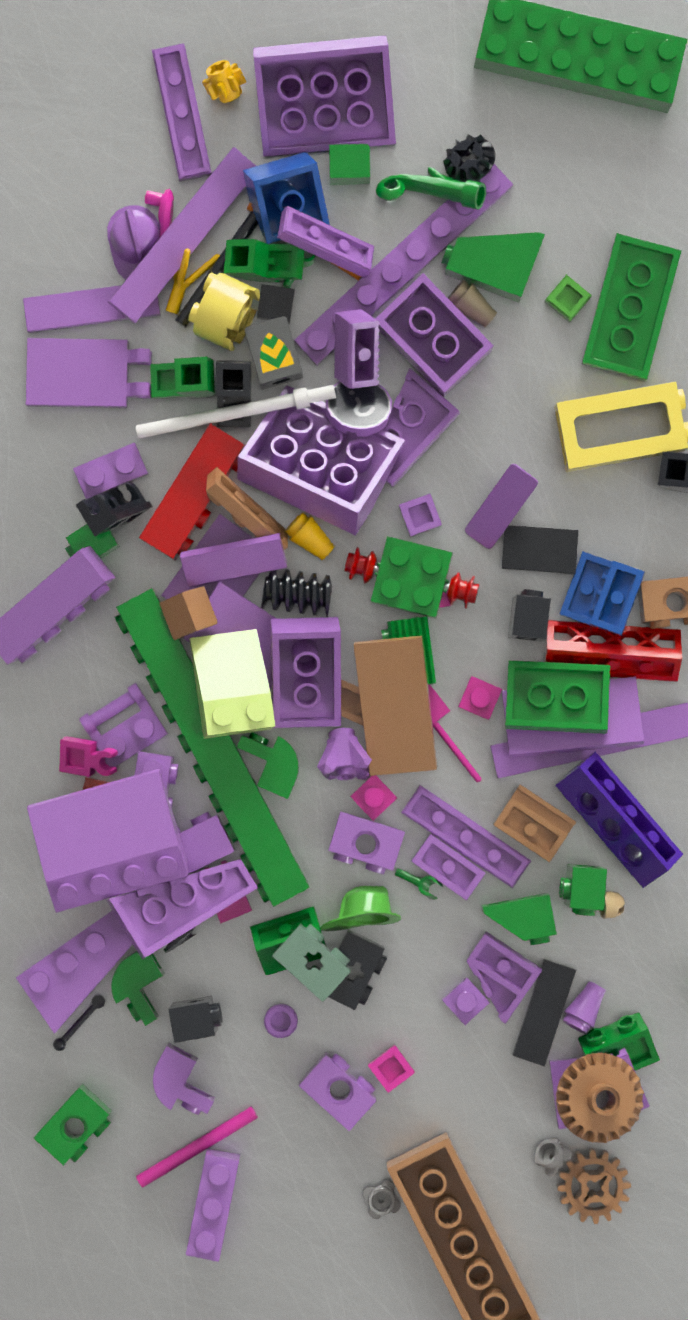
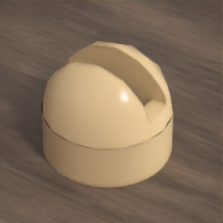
M606 891L604 910H599L601 917L607 919L621 915L624 911V898L618 892Z

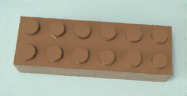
M447 1132L386 1162L387 1170L462 1319L540 1320Z

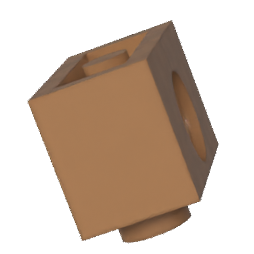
M688 577L642 581L638 591L641 623H650V628L654 629L671 627L670 620L683 619L684 625H688ZM670 593L680 595L683 600V606L678 612L670 610L666 604Z

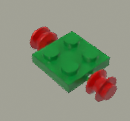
M387 536L380 563L377 562L374 551H371L368 556H363L360 553L359 547H357L355 553H348L344 572L350 573L349 580H352L355 575H360L363 577L364 584L369 582L373 576H377L371 603L435 619L438 615L443 593H447L450 605H453L456 600H461L464 602L465 609H467L469 603L475 604L480 584L474 583L475 576L469 581H464L461 579L460 572L454 575L451 581L447 579L453 552Z

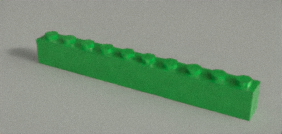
M151 588L117 606L119 615L115 616V620L122 633L126 634L129 632L135 644L130 646L139 664L146 663L151 673L146 676V679L154 694L161 692L166 701V704L161 707L170 724L177 722L182 734L177 736L186 754L192 751L198 763L193 765V768L201 783L208 781L213 791L208 797L217 813L223 811L229 821L224 827L233 843L240 842L245 852L240 855L244 866L249 873L255 871L260 880V883L257 884V890L263 902L271 901L274 907L305 891L310 886L239 750L236 748L231 735L203 738L193 663L181 640L173 639L159 604L160 600L154 589Z

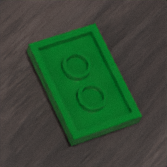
M509 660L505 729L607 734L610 665Z

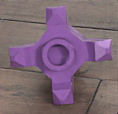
M351 728L331 730L328 733L327 746L317 766L323 776L328 780L335 778L338 780H350L355 777L363 780L370 777L369 764L372 759L358 742L355 730Z

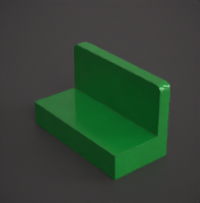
M314 906L250 926L255 949L265 975L287 970L272 955L300 923L305 928L311 924L322 934ZM308 952L306 954L308 957L307 963L320 959L322 955L319 952L315 955Z

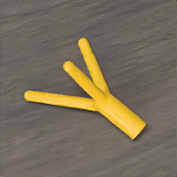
M188 248L184 250L180 270L178 269L173 276L174 284L165 311L178 315L186 288L214 265L220 256L219 254H215L185 280L191 251Z

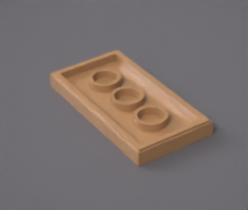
M422 636L355 642L354 652L366 750L372 759L369 764L370 776L437 770Z

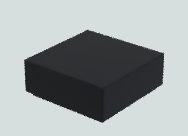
M262 284L257 319L272 320L285 316L288 324H290L295 289Z

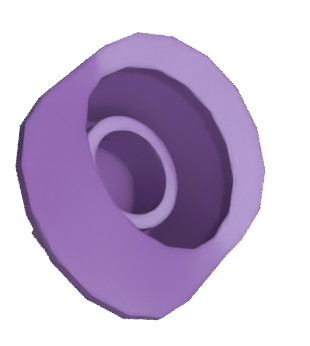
M139 205L126 206L117 210L110 218L107 226V237L114 265L118 273L125 280L160 238V225L156 216L149 209Z

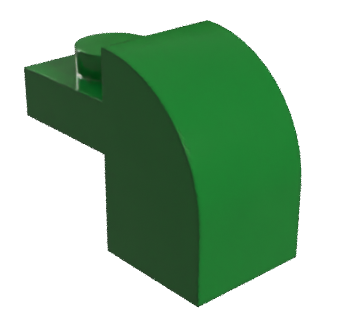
M257 239L226 240L225 274L239 279L268 283H280V280H302L303 249L292 244H267Z
M207 356L175 358L174 363L150 364L151 398L188 397L196 399L215 395L214 360Z
M253 732L250 733L249 738L241 735L236 748L267 761L257 786L288 799L299 773V761L293 747L279 736L274 747L271 748L267 746L269 739Z
M137 951L126 957L115 970L111 984L115 1003L117 1004L128 997L131 1002L127 1004L131 1015L136 1022L142 1020L145 1026L155 1021L159 1014L143 987L165 974L153 953L144 959L140 957Z

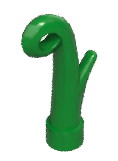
M432 167L427 169L429 176L408 174L388 176L377 184L375 190L376 195L385 201L397 200L403 195L405 190H410L458 202L463 207L477 210L483 206L486 197V185L484 183L472 180L461 182L441 174Z

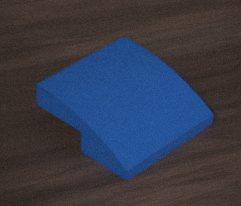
M582 551L576 568V574L572 578L559 614L563 617L622 636L645 571Z

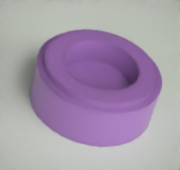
M283 1003L271 1006L264 1017V1026L267 1032L276 1038L290 1036L296 1030L298 1024L295 1010Z

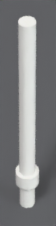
M334 385L307 390V387L294 389L291 394L136 425L138 439L295 406L297 409L310 407V403L336 398Z

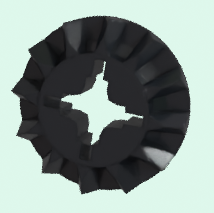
M468 134L463 141L455 139V146L452 149H446L447 158L443 160V164L450 178L461 182H466L467 180L478 181L492 169L496 153L491 142L486 140L481 134L477 137H472ZM473 153L476 159H467L464 162L461 157L470 156Z

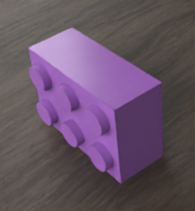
M424 273L375 318L381 323L378 326L379 332L443 397L492 351L494 346Z

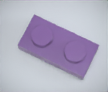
M135 442L73 468L86 499L148 475Z
M432 834L428 836L411 860V862L466 901L486 874Z

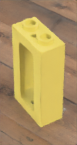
M671 382L556 403L554 410L566 472L661 456L662 452L678 453L685 451L688 448V422H683L681 411L686 409L683 389L678 390L677 383ZM658 402L666 406L670 431L666 435L582 449L578 445L574 420L579 416Z

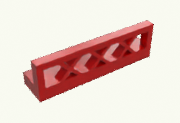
M548 620L544 662L610 665V677H636V679L678 682L682 663L681 630L625 626L621 636L581 622ZM554 632L567 633L572 639L569 641L554 640ZM592 635L603 637L606 641L603 643H593L588 638ZM624 638H634L639 644L636 646L626 645L621 640ZM658 640L673 641V648H661L655 642Z

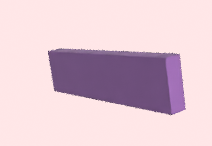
M185 44L154 49L152 54L179 182L210 176L212 172Z
M121 285L23 298L27 332L33 333L129 320L108 303ZM158 296L140 318L161 316Z
M419 785L401 812L511 888L515 886L531 862L530 859L421 785Z

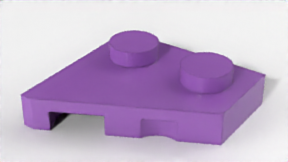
M487 931L466 961L473 974L480 980L481 987L487 998L490 997L497 1009L498 1017L505 1024L542 971V968Z

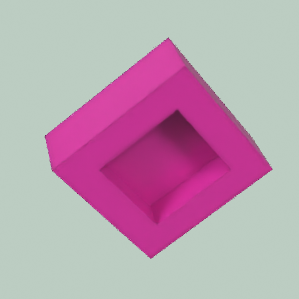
M471 676L458 707L489 720L502 689Z
M376 775L371 776L350 796L373 821L397 799Z
M395 1044L368 1064V1067L388 1093L415 1073Z

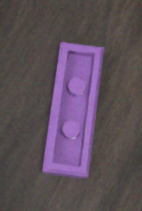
M287 206L282 211L277 238L363 278L371 272L374 253L373 245L292 207Z
M279 533L180 553V560L188 587L287 568V560Z

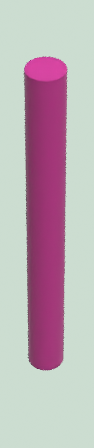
M252 1106L140 1173L136 1176L138 1183L142 1188L256 1120L258 1116Z

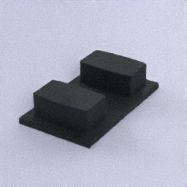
M508 525L504 531L502 569L576 574L578 530Z

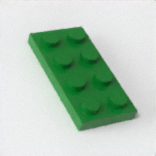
M619 233L616 234L581 364L644 381L648 379L682 250Z

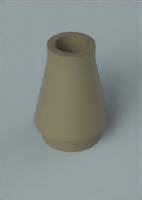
M462 280L448 297L464 316L480 323L484 328L497 314V311L490 306L473 283L468 284L465 280Z

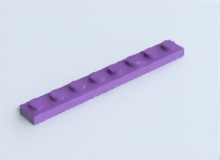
M495 164L486 176L477 181L486 185L485 201L479 210L463 207L458 202L445 201L374 266L365 278L362 277L294 340L316 366L335 350L336 312L362 309L370 316H373L445 250L448 244L450 245L513 187V183Z

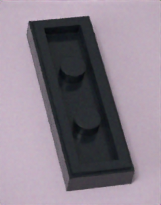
M543 959L542 971L537 977L512 1056L545 1066L576 969Z

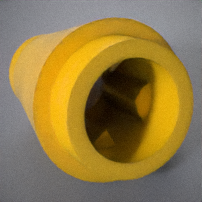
M301 512L285 530L290 536V541L318 557L321 561L335 547L312 515L307 516L304 512Z

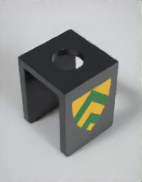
M285 316L245 328L247 342L261 390L303 378L302 368L288 320Z

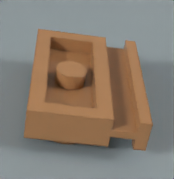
M519 784L493 825L550 862L572 827L576 824V821Z

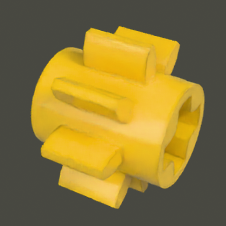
M221 60L208 67L206 70L208 78L203 80L202 83L212 100L219 98L220 102L228 103L237 99L242 94L240 85L246 83V79L241 69L238 68L237 63L230 66L227 60Z

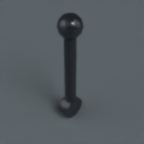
M94 996L90 1007L62 1038L54 1040L53 1047L55 1050L63 1051L66 1048V1042L96 1009L104 1006L105 998L103 996Z

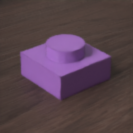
M431 493L399 505L410 537L442 526Z
M467 977L442 999L464 1025L490 1003Z

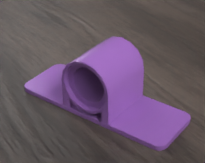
M511 464L466 526V534L484 547L491 549L537 487V479L518 465Z

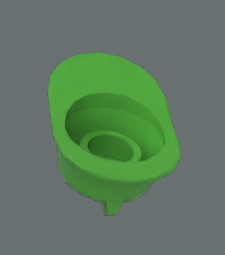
M359 886L348 891L343 897L339 918L323 924L320 929L328 932L365 925H387L399 922L401 916L392 913L386 887Z

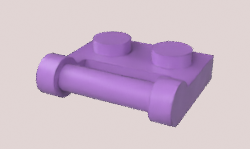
M137 683L127 688L128 692L91 715L86 713L79 718L92 741H97L96 747L99 751L106 748H113L118 751V755L113 758L105 757V761L110 767L120 765L137 754L138 751H142L168 734ZM135 702L141 710L140 712L102 735L97 726Z

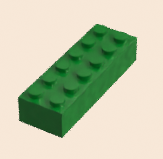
M489 0L474 68L668 113L673 103L687 39L524 0Z

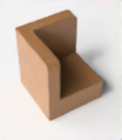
M204 586L182 592L159 603L174 640L212 627L218 623Z

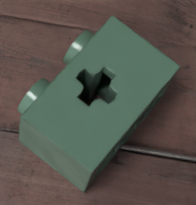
M300 923L272 956L324 1002L351 972V969L347 966L350 959L336 947L332 951L322 943L325 937L314 926L309 924L305 928ZM308 952L312 955L319 952L322 955L320 958L322 966L320 968L316 965H313L311 968L306 965L308 962L306 954Z

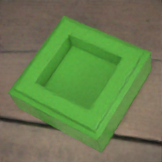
M566 274L544 302L570 323L592 295Z

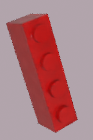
M210 423L139 538L176 561L181 552L189 551L194 543V540L190 539L196 527L202 529L212 514L208 510L212 501L206 492L207 475L216 467L227 477L232 470L237 472L238 456L245 447V444Z

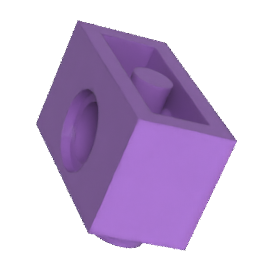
M340 811L328 851L334 852L333 859L352 864L353 860L357 859L367 863L365 869L385 874L386 869L392 871L394 869L405 831ZM368 834L375 839L373 851L361 853L357 850L356 840L359 836Z
M325 1052L299 1081V1087L350 1131L376 1102V1096L373 1094L376 1089L363 1076L356 1079L347 1070L351 1066L337 1053L330 1056ZM338 1080L345 1081L350 1087L348 1094L343 1097L334 1096L330 1091V1086L333 1082Z

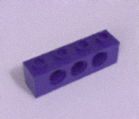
M596 751L571 769L555 785L642 888L668 872L682 857L683 853Z

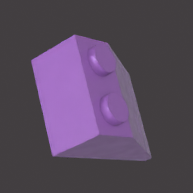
M338 617L270 619L274 728L341 726V630Z

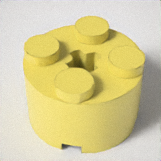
M211 272L204 283L203 291H205V294L200 303L196 302L193 305L188 321L194 323L193 332L195 335L227 350L234 351L233 342L240 344L246 336L245 328L251 326L257 310L252 309L251 305L253 299L259 301L260 290L226 274L219 273L216 275Z

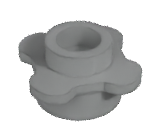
M558 1138L543 1141L535 1152V1163L538 1166H543L545 1174L550 1177L555 1176L558 1173V1169L571 1158V1151L568 1148H563Z
M385 1180L379 1186L374 1188L367 1186L363 1190V1198L368 1201L370 1207L369 1215L373 1219H379L382 1215L390 1212L396 1213L400 1210L401 1203L395 1198L393 1192L395 1185L393 1182ZM379 1197H384L385 1201L380 1203L378 1199Z

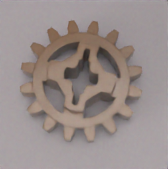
M589 1148L587 1157H584L580 1151H577L576 1157L578 1160L576 1162L569 1160L566 1162L569 1168L568 1171L559 1170L558 1175L565 1181L564 1183L556 1184L557 1190L566 1193L559 1198L561 1204L571 1203L567 1210L568 1213L573 1215L579 1211V1220L583 1223L587 1216H591L594 1224H598L599 1216L604 1215L608 1222L611 1221L610 1212L613 1209L618 1213L622 1212L618 1204L620 1200L628 1202L630 1199L623 1192V1189L631 1188V1183L622 1180L628 1174L626 1168L617 1169L620 1160L614 1157L609 1161V1153L606 1150H603L600 1156H596L595 1150ZM590 1164L600 1165L596 1170H586L584 1166ZM613 1175L616 1180L614 1195L609 1191V1182L613 1179ZM575 1177L579 1181V1189L573 1197L571 1185ZM590 1180L597 1182L599 1180L600 1190L598 1192L593 1189L589 1191L587 1182ZM595 1202L604 1204L596 1208L587 1207L590 1203Z

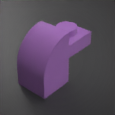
M169 1042L153 1074V1087L158 1099L170 1110L178 1098L183 1101L181 1106L197 1115L201 1111L208 1114L215 1097L186 1082L198 1058Z

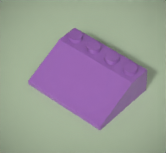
M386 35L253 48L263 157L328 151L329 145L368 144L370 147L396 144L389 46Z
M286 385L279 396L293 393L294 388ZM322 401L310 403V407L297 409L295 406L268 412L238 456L237 480L356 536L372 511L405 444V440L383 429L376 434L365 437L356 436V433L349 431L347 434L340 432L330 424L325 414L326 403Z
M159 769L27 806L46 885L56 913L188 876V859Z

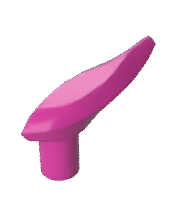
M171 189L165 190L163 194L148 190L145 195V204L159 207L160 237L172 223L174 196Z

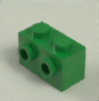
M567 864L566 878H560L559 898H562L564 904L572 908V912L576 915L595 916L596 910H604L607 869L601 866Z

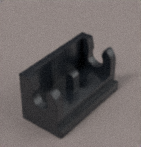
M129 482L125 484L127 490L131 493L130 501L125 500L123 493L116 487L111 491L94 495V497L81 500L76 504L94 536L126 525L153 507L150 501L146 502L134 483Z

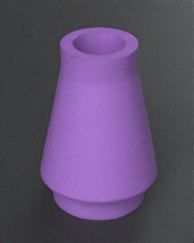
M588 981L586 987L564 1011L566 1016L563 1022L571 1028L587 1034L590 1028H594L606 990Z

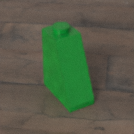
M535 232L458 237L455 246L448 244L441 262L447 265L444 275L460 281L465 280L468 284L473 283L478 288L519 303L545 234Z

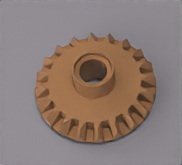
M606 1053L585 1055L574 1061L564 1071L559 1080L556 1091L558 1114L568 1130L583 1140L592 1143H607L608 1141L620 1139L622 1135L631 1131V1127L639 1120L640 1111L644 1107L642 1103L644 1091L641 1087V1079L637 1076L633 1067L617 1056ZM606 1090L609 1095L608 1102L605 1106L598 1108L596 1097L601 1091Z

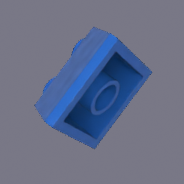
M306 152L243 170L249 202L267 244L281 240L277 238L281 213L287 206L330 225L318 165Z

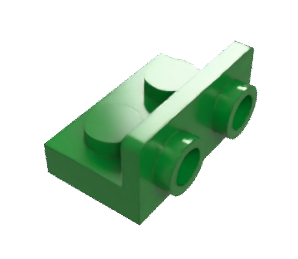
M640 1013L623 1016L616 1022L601 1028L592 1029L587 1034L578 1038L585 1055L606 1053L617 1056L620 1054L619 1050L625 1048L635 1071L660 1061L649 1029Z

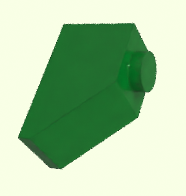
M548 893L481 905L482 912L523 941L530 940V945L550 942L549 936L557 935L550 895Z

